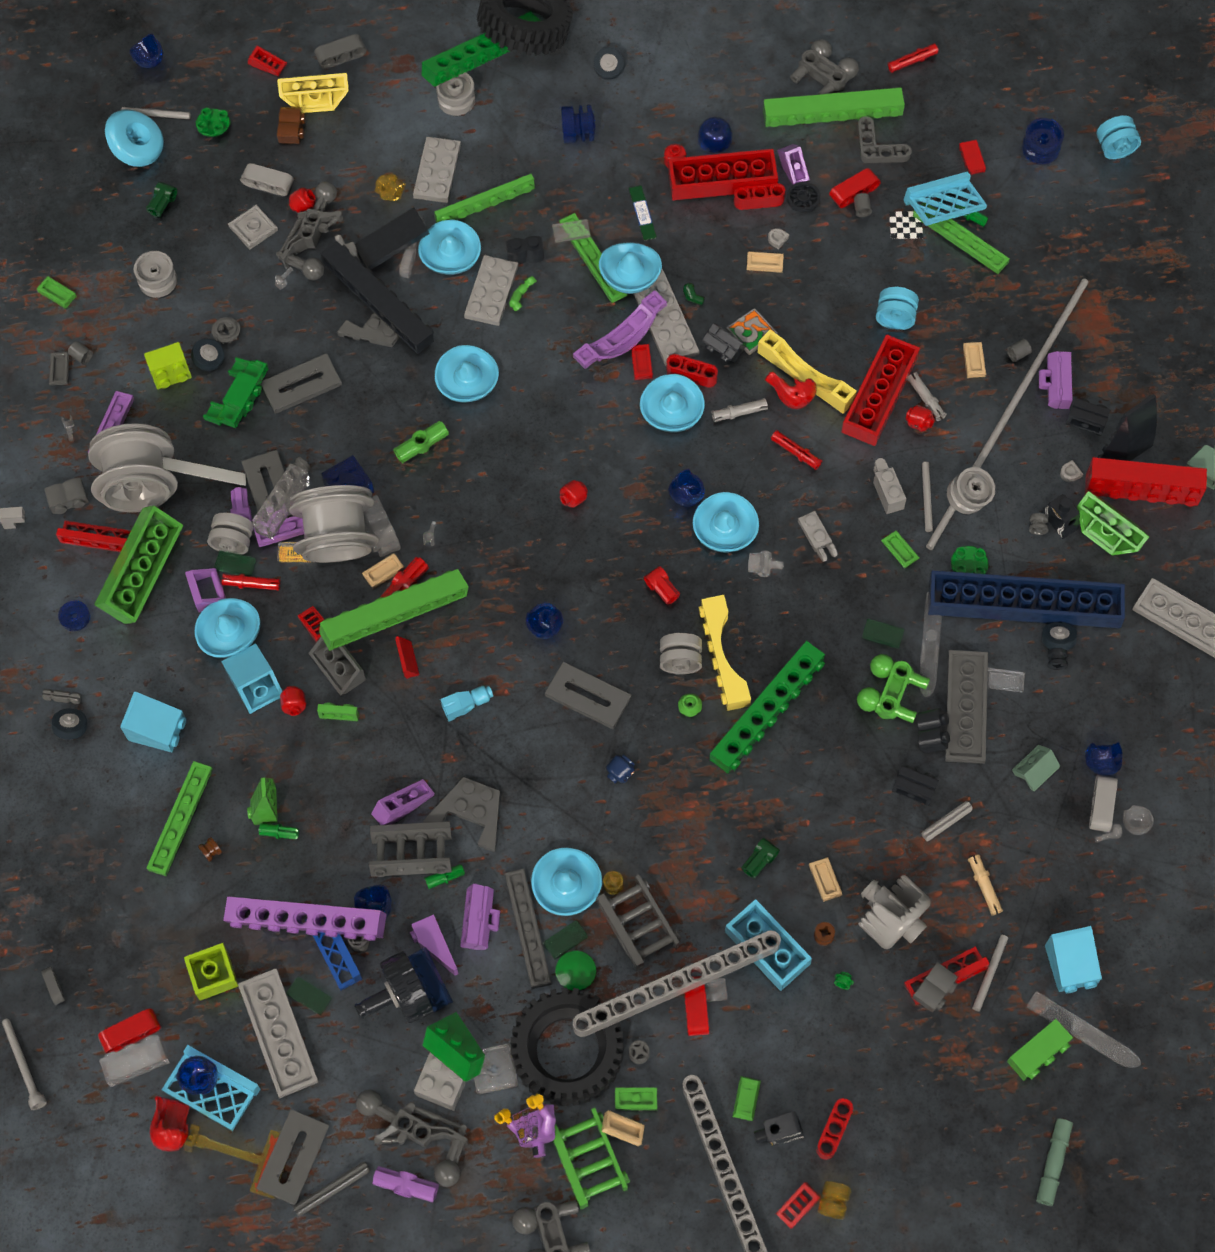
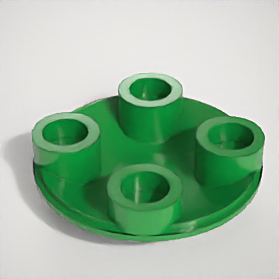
M203 108L201 114L196 119L197 130L205 136H218L224 133L230 126V118L226 110Z
M963 546L958 547L953 553L951 567L953 572L986 574L989 562L986 552L982 548Z
M570 951L564 954L556 964L555 973L557 980L563 988L573 991V988L583 990L594 982L596 965L588 954L582 951Z

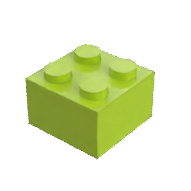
M179 342L144 353L157 390L167 388L178 382H185L192 378Z
M223 943L184 957L195 994L200 1001L239 987L228 951Z

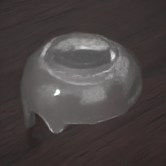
M1133 805L1130 809L1124 810L1123 825L1131 834L1143 835L1153 827L1154 817L1150 810Z

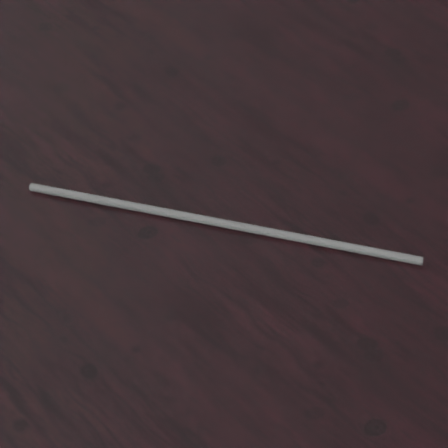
M1081 280L972 467L981 468L1088 285V280ZM951 504L926 545L929 550H933L955 512Z

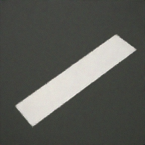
M163 457V468L166 470L246 486L245 473Z

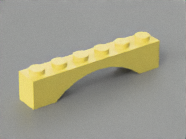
M769 330L759 340L757 353L800 382H804L809 378L814 380L817 388L816 395L844 414L851 407L856 397L857 391L842 380L833 379L812 368L790 348L783 338L772 330Z
M720 595L702 599L701 606L698 607L699 614L705 620L703 630L704 634L709 636L710 641H707L709 652H713L712 665L713 669H717L718 676H716L717 685L722 687L723 693L720 694L722 704L726 705L727 711L749 707L751 697L747 682L730 667L722 650L721 635L728 620V608L725 597Z

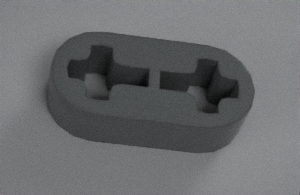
M52 966L41 970L54 1004L57 1005L64 1002L65 997Z

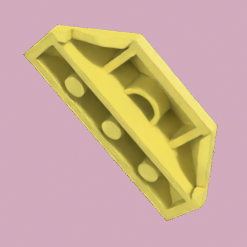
M347 73L278 79L279 97L291 107L302 108L303 113L335 110L349 91Z

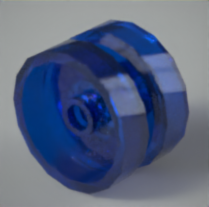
M1038 118L1032 121L1027 126L1022 144L1023 154L1028 160L1037 164H1048L1054 161L1059 156L1063 143V128L1053 119Z

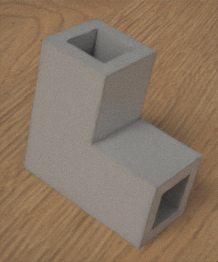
M23 507L0 508V523L4 529L16 528V523L25 522Z

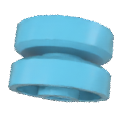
M1122 115L1111 118L1101 124L1096 132L1104 155L1108 159L1126 157L1136 151L1141 144V138L1136 130L1134 121L1129 116Z
M902 287L883 289L879 296V306L876 313L877 322L886 328L894 330L911 328L915 324L919 302L917 294Z

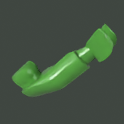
M533 276L524 280L525 283L521 284L513 292L509 305L514 311L522 307L519 300L528 287L537 282Z

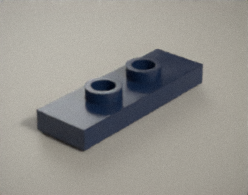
M424 947L408 956L432 1005L433 1011L436 1012L453 1003L427 948Z

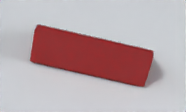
M397 636L395 640L404 677L407 679L418 676L419 671L412 642Z

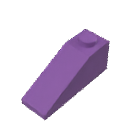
M422 779L378 800L372 815L380 825H392L433 797L435 793Z
M431 915L411 924L413 931L410 934L414 943L418 942L421 948L426 947L431 957L452 974L458 975L457 967L435 916Z

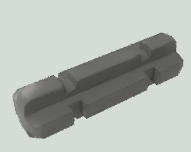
M44 689L42 698L48 701L53 699L56 702H72V704H79L81 701L80 693L76 692L71 694L68 691Z

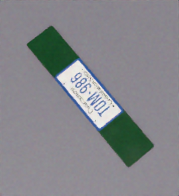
M642 186L629 188L643 239L657 238Z

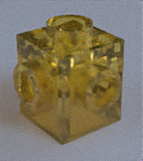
M392 173L380 175L376 181L375 192L380 194V197L385 200H400L406 183L399 180Z

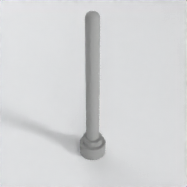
M6 1018L2 1021V1025L30 1094L28 1104L31 1110L40 1109L47 1104L46 1099L41 1092L37 1091L12 1024Z

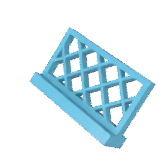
M968 172L909 187L903 200L906 205L911 204L925 226L984 210L987 207L985 201L971 184V176ZM968 189L970 191V194L965 193L961 190ZM946 194H955L956 198L947 196ZM958 196H961V197L967 198L968 201L965 202V201L959 200V199H957V198H958ZM937 197L941 199V202L934 201L932 198ZM943 200L951 202L953 206L943 204L942 202ZM970 200H973L975 202H978L979 205H974L969 202ZM924 202L926 203V206H922L917 203ZM928 204L936 206L938 210L927 208ZM955 204L965 207V209L961 210L955 208L954 206ZM941 208L950 211V213L945 214L939 212V210ZM925 212L932 214L935 217L928 219L925 215Z
M187 1045L183 1051L184 1055L163 1086L162 1091L233 1131L254 1096H257L260 1087L253 1081ZM188 1061L193 1064L195 1072L183 1075L182 1067ZM206 1072L211 1074L212 1082L200 1085L199 1074ZM196 1076L198 1086L186 1089L184 1079ZM181 1080L183 1090L173 1092L169 1089L173 1082ZM227 1083L230 1092L218 1095L216 1084ZM213 1086L215 1096L204 1099L202 1088ZM199 1090L201 1100L189 1101L187 1093ZM243 1092L248 1095L244 1103L235 1104L234 1094ZM231 1095L233 1106L221 1109L219 1099ZM216 1100L218 1110L213 1112L206 1111L205 1103ZM234 1110L235 1118L231 1124L223 1120V1112Z

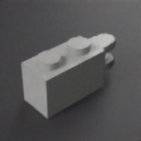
M878 458L875 460L873 469L875 472L873 484L886 514L903 510L906 497L893 467H888L885 459Z

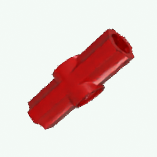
M415 557L404 571H399L394 576L392 584L380 597L385 598L392 595L395 591H402L408 589L413 584H417V581L429 569V566L420 557Z

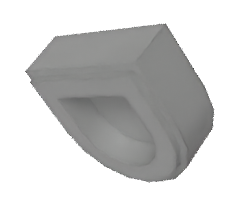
M778 228L772 229L768 234L769 243L778 250L789 239V234Z
M1071 460L1062 466L1060 476L1066 482H1074L1081 478L1083 473L1075 462Z

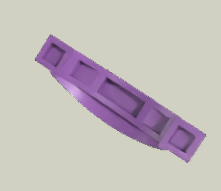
M654 290L641 300V304L618 327L601 339L589 345L587 343L573 353V358L586 369L596 360L600 362L602 359L614 358L626 353L645 336L656 314L667 306V301Z

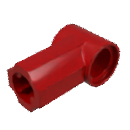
M658 566L643 577L647 586L652 591L655 590L667 605L675 602L680 596V593L669 581V577L662 567Z

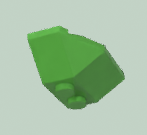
M1090 491L1086 493L1077 505V510L1080 513L1079 521L1082 533L1111 555L1138 552L1150 537L1136 523Z

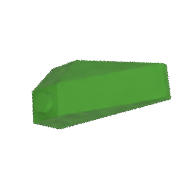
M261 778L250 800L251 807L247 808L248 819H251L254 825L278 823L276 784L273 779Z

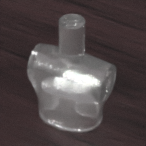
M769 551L750 553L748 572L756 573L761 577H768L771 568L783 569L784 562L772 561V553Z

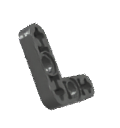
M867 116L859 119L858 139L860 158L863 162L894 163L907 162L910 159L912 150L909 145H876L873 119ZM863 124H867V131H865V126ZM864 137H869L872 141L867 143L864 142L862 139ZM883 151H888L891 155L886 157L883 156L881 153Z

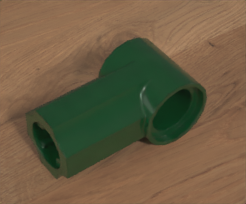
M158 182L154 189V196L146 207L147 212L154 217H160L168 203L175 200L177 188L163 182Z
M762 838L756 845L753 854L743 864L741 869L750 878L755 879L764 867L776 858L780 849L767 839Z

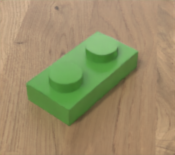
M318 704L317 712L319 718L358 721L359 719L358 709L354 705Z
M615 1088V1110H657V1088Z

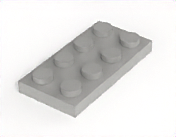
M426 137L413 192L414 199L448 203L461 141Z
M483 256L464 314L465 319L500 325L519 267L518 262Z

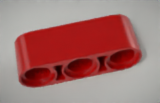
M866 168L836 185L830 191L829 196L839 208H844L854 202L856 195L861 193L869 194L874 191L881 181L870 168Z
M780 183L738 187L734 194V206L739 210L781 206L785 199V187Z
M677 354L670 355L667 358V374L685 376L695 384L710 388L716 385L718 370L714 365Z
M694 976L692 978L699 979L701 976ZM704 984L684 993L688 1036L709 1035Z
M149 1008L103 1030L98 1034V1038L106 1055H110L154 1034L161 1029L154 1010Z
M848 1099L837 1100L816 1149L821 1159H831L837 1150L853 1112V1105ZM841 1105L847 1107L848 1113L840 1114L837 1107ZM833 1124L839 1126L840 1132L837 1134L832 1133L829 1130V1126ZM829 1144L832 1147V1152H823L821 1145Z

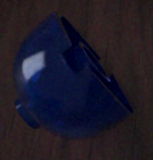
M711 117L700 125L698 143L702 149L711 153L713 151H718L719 153L728 149L731 145L732 130L726 120L720 117Z

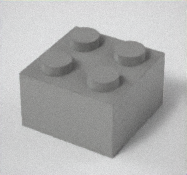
M429 1053L415 1086L414 1093L417 1097L454 1111L466 1082L432 1053Z

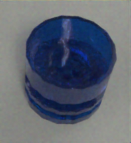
M586 104V113H583L582 105H579L578 113L574 112L573 106H561L564 144L576 143V135L579 134L582 142H585V134H588L589 142L594 141L596 131L595 116L591 104Z

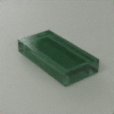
M219 550L214 568L227 573L252 576L256 558Z
M867 619L862 638L899 649L905 629Z
M575 920L544 941L543 944L553 959L556 960L587 939L588 935L578 921Z
M298 976L286 992L289 997L320 1016L332 1000L329 995Z

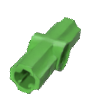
M438 421L424 431H416L411 439L397 446L393 451L398 460L404 463L419 453H426L430 446L448 436L449 433L445 425Z

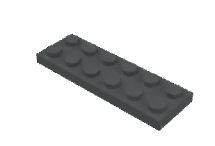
M949 650L947 715L949 717V724H947V731L950 735V742L945 752L946 762L985 764L988 652Z

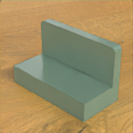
M1038 745L1012 771L1015 776L1025 779L1030 790L1036 791L1060 768V764L1051 749Z

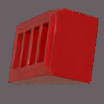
M256 46L248 59L249 65L279 76L287 65V62L259 46Z
M312 606L297 617L317 643L321 637L320 633L316 634L320 626L314 630L312 628L321 623L324 618ZM312 612L314 613V615L311 616L310 618H308V619H306V620L304 619L306 616H308V615L311 614ZM315 618L318 619V620H316L315 622H313L312 624H310V625L308 624L309 622H311V621L314 620Z
M804 1182L776 1214L792 1229L822 1196L807 1182ZM804 1191L813 1198L811 1201L803 1194ZM798 1197L807 1204L805 1207L797 1200ZM792 1203L801 1211L799 1214L790 1206ZM786 1209L795 1217L794 1220L785 1213Z

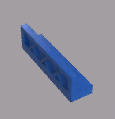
M323 917L322 919L326 923L327 918ZM318 932V934H321L320 938L317 935H313L340 991L362 980L340 934H337V937H332L333 943L331 948L321 944L325 933ZM332 953L342 956L340 966L330 962ZM341 970L350 972L352 979L341 983L339 979Z

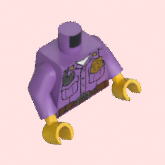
M540 1094L530 1096L526 1100L529 1108L514 1114L513 1119L510 1118L511 1112L508 1109H502L494 1116L497 1123H507V1127L516 1135L521 1147L532 1148L533 1157L535 1158L545 1156L544 1144L555 1139L556 1118L554 1116V1105L542 1104L544 1099Z

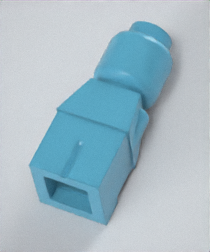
M480 686L471 690V694L469 691L456 692L440 700L448 721H452L456 717L465 715L475 708L474 704L480 706L489 702L490 698L493 697L490 686Z

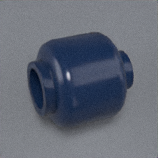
M624 754L622 756L616 755L606 766V770L609 773L607 777L615 784L618 781L626 783L635 772L633 767L635 764Z

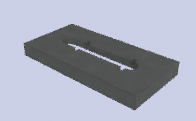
M327 353L261 382V387L275 414L342 385ZM319 372L323 373L321 378H316L295 387L293 390H288L284 393L279 392L280 389Z
M277 450L241 461L262 525L292 517L293 515L289 513L292 493ZM263 467L268 469L279 502L277 507H273L260 471Z
M565 662L561 664L545 692L546 697L613 730L631 699V694ZM568 682L609 701L611 705L605 707L595 703V701L567 689L565 684Z
M291 1109L256 1190L295 1205L329 1125ZM304 1131L306 1138L287 1182L281 1184L279 1177L299 1132Z

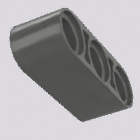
M353 34L321 45L315 49L314 53L321 68L327 69L359 58L367 50L360 35Z

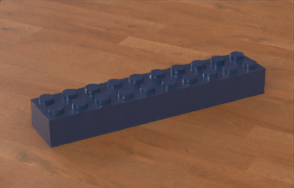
M932 570L929 578L928 615L1037 623L1065 622L1070 625L1121 628L1125 620V584Z

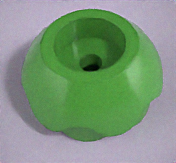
M685 694L678 701L679 711L685 716L693 717L701 712L702 701L695 694Z

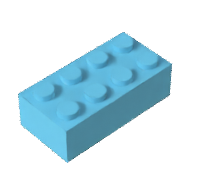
M755 899L726 925L725 933L736 944L767 931H775L780 935L781 942L778 951L754 962V964L782 991L811 964L812 958ZM773 939L766 940L767 945H776ZM754 947L747 948L750 954L758 952Z

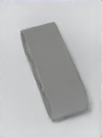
M249 163L240 181L251 188L280 196H287L294 179L285 172Z
M1097 774L1089 829L1110 833L1116 799L1117 778Z

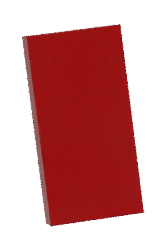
M977 140L960 143L959 148L967 172L970 175L985 172L986 166Z
M649 344L635 345L631 349L634 379H653Z

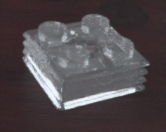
M510 1044L481 1049L485 1054L481 1073L474 1077L477 1094L517 1087L518 1082ZM491 1065H495L496 1068H499L496 1070V1073L488 1071L491 1069Z

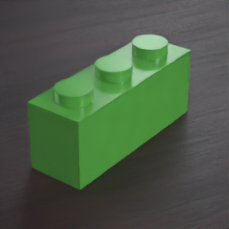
M1055 1019L1014 1053L1007 1063L1023 1081L1028 1077L1032 1080L1041 1072L1039 1068L1042 1065L1049 1066L1056 1059L1054 1057L1055 1054L1059 1051L1063 1054L1071 1047L1069 1043L1073 1037Z

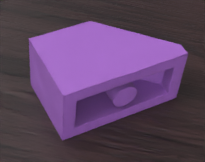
M792 144L777 150L782 168L792 185L810 180L801 146Z

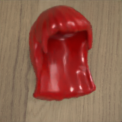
M773 371L765 378V381L774 387L780 400L791 409L806 407L816 395V383L810 378L804 382H800L795 378V386H789L783 378H780Z
M156 1096L154 1098L156 1110L149 1132L150 1139L159 1150L167 1152L177 1151L183 1147L188 1138L189 1130L186 1119L191 1107L178 1100Z

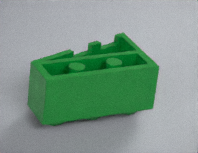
M457 1012L427 1027L422 1046L465 1082L481 1073L485 1054Z

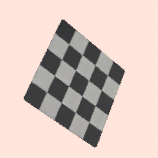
M914 211L889 212L891 239L923 238L922 222L913 216Z

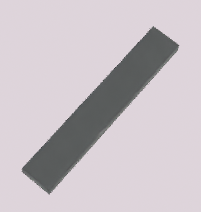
M519 869L505 873V878L531 989L552 985L525 870Z

